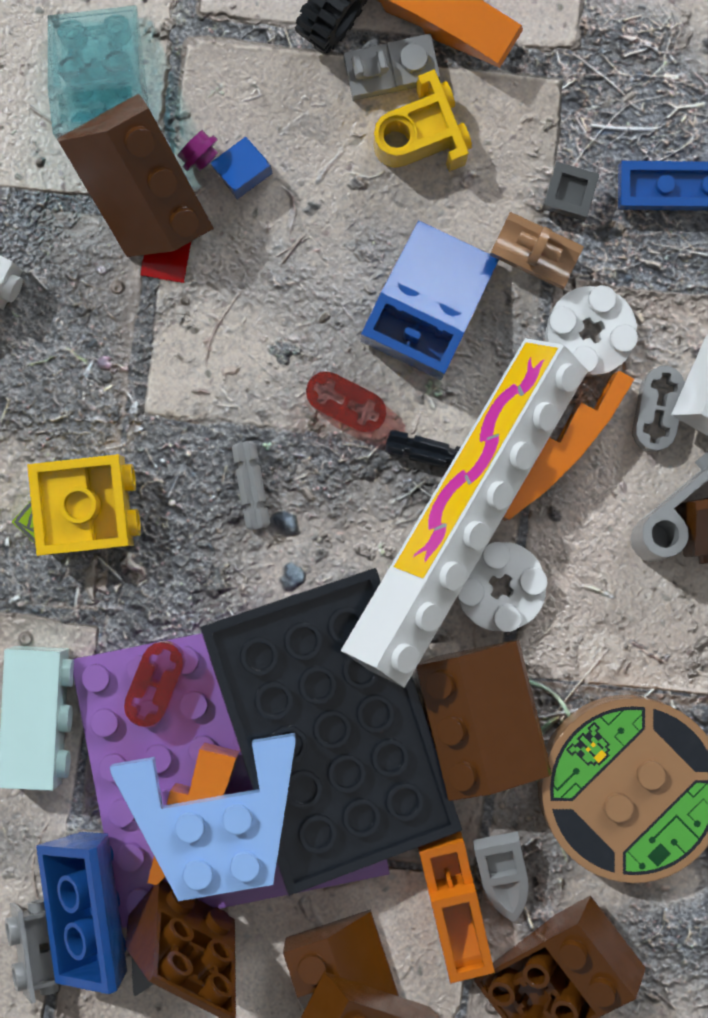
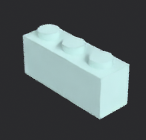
M13 646L4 650L0 727V788L53 791L62 784V778H68L71 755L69 750H64L65 732L71 731L73 708L72 705H66L67 687H72L74 683V659H69V648Z

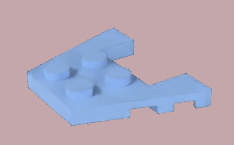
M295 733L252 741L259 789L163 805L155 757L114 763L110 766L111 775L178 901L273 885L295 749Z

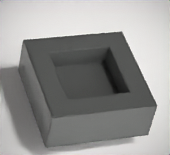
M556 162L542 209L585 221L600 174Z

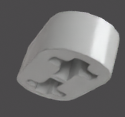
M659 366L649 371L643 377L640 384L632 436L635 443L641 449L648 452H656L669 447L674 442L677 434L679 419L671 414L685 381L682 374L670 366ZM663 375L666 377V384L673 386V392L664 395L662 405L660 406L657 405L658 390L651 388V383L660 380ZM656 412L660 413L658 427L665 430V436L657 438L655 443L650 442V434L643 432V427L653 423Z

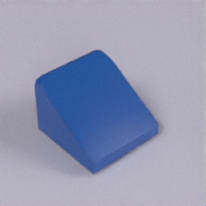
M244 137L210 162L211 166L237 200L273 174L271 165L247 137Z

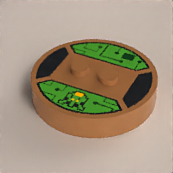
M614 695L582 706L569 715L554 731L546 745L552 775L537 781L538 798L548 828L564 851L579 865L609 880L625 883H644L656 881L681 871L697 859L707 848L708 736L691 718L681 711L652 698L639 695Z

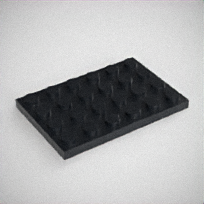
M371 568L199 627L253 790L259 789L252 741L295 733V749L277 857V865L289 896L462 831L453 800H448L437 751L412 676L404 688L369 671L341 651L381 583L376 568Z

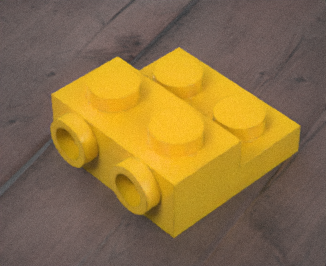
M116 454L27 464L37 556L134 546L133 536L141 535V522L138 509H130L128 491H136V475L133 464H125L124 456Z

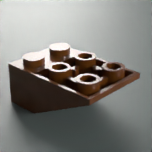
M162 880L149 890L128 915L126 949L149 982L219 1018H236L235 919L230 917L224 910L217 907L213 908L197 898L178 901L170 884Z
M590 895L555 914L493 962L495 973L476 977L473 981L501 1018H599L636 1000L646 967Z

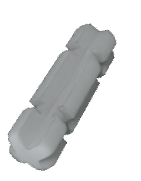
M254 441L236 443L232 446L234 463H238L239 469H236L241 503L246 505V511L243 512L245 525L250 530L265 528L270 525L268 508H264L263 504L266 501L261 468L259 465H256V460H259L257 445Z

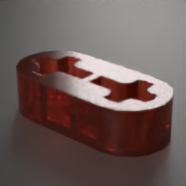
M328 371L319 372L314 375L307 384L306 395L310 406L336 422L362 434L374 433L384 424L387 414L386 406L383 400L375 393ZM328 381L335 384L334 392L345 398L343 404L328 399L325 405L318 402L319 394L314 391V388L317 384L325 386ZM350 401L362 407L368 401L375 404L374 413L379 418L376 422L368 420L365 425H361L357 422L359 414L347 407Z
M156 642L146 649L141 658L124 703L126 716L137 726L147 727L156 724L164 717L169 708L186 662L184 652L174 642ZM165 650L171 652L170 660L176 663L175 669L168 668L162 674L160 681L156 680L154 675L158 664L152 661L153 654L160 655ZM150 686L157 688L152 703L158 706V711H151L145 717L139 714L141 706L135 703V698H143L148 693Z

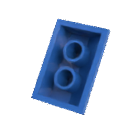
M79 832L36 845L55 983L104 994L116 992L127 973L126 940L122 934L119 914L120 897L116 891L112 864L114 853L109 843L108 833Z

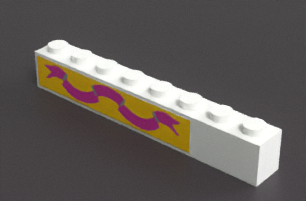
M524 339L341 649L343 653L369 671L405 688L588 372L565 345Z

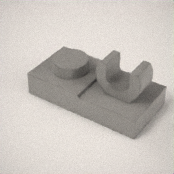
M431 33L343 53L353 101L416 88L418 76L434 69L440 80Z

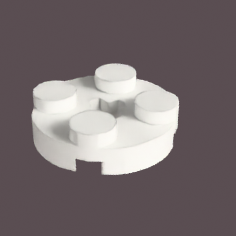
M603 285L596 287L583 286L568 292L554 305L548 318L545 340L546 342L565 345L588 370L585 376H602L623 364L631 350L635 347L638 338L636 319L629 304L624 298L616 294L612 288ZM590 320L592 324L598 323L601 326L602 331L598 334L600 339L598 343H594L591 338L583 340L580 337L579 333L584 329L583 321Z
M492 542L487 544L457 597L462 611L475 624L491 631L511 632L528 624L539 613L546 597L547 577L537 558L524 547L511 542ZM504 574L508 575L511 578L508 584L512 589L509 596L501 594L497 599L493 598L491 595L493 586L489 584L490 579L493 576L500 579Z

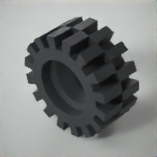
M308 0L301 7L300 12L302 14L297 17L295 31L324 53H330L331 49L334 50L338 42H342L346 37L348 29H352L354 26L353 22L360 16L363 11L362 7L368 0Z

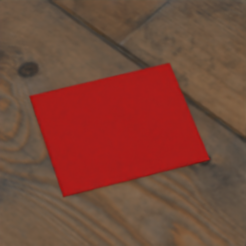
M191 242L175 251L144 255L140 275L184 283Z

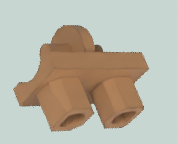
M510 212L490 256L563 290L584 246L553 232L545 226L542 227Z

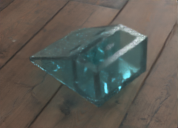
M136 5L48 15V96L52 131L56 139L138 93L149 108Z

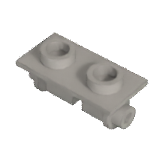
M44 899L28 902L27 911H22L15 902L10 903L12 917L5 918L8 943L10 946L16 945L18 962L13 963L11 966L14 986L17 992L23 990V994L31 1004L36 1002L35 990L40 989L41 995H50L59 991L58 984L55 983L51 949L43 951L39 949V944L49 942Z

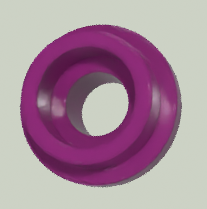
M201 130L178 153L177 156L185 163L182 167L186 172L193 167L201 172L217 156L218 152L213 146L217 143L218 139L214 135L209 137Z

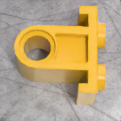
M435 69L418 76L416 92L420 100L384 114L376 123L373 142L374 152L381 163L388 167L398 168L449 149L446 166L450 172L466 165L469 155L468 150L472 148L471 138L463 122L457 124L451 108L455 107V100L448 82L440 83ZM391 132H400L406 136L408 142L403 147L395 148L389 146L384 138Z

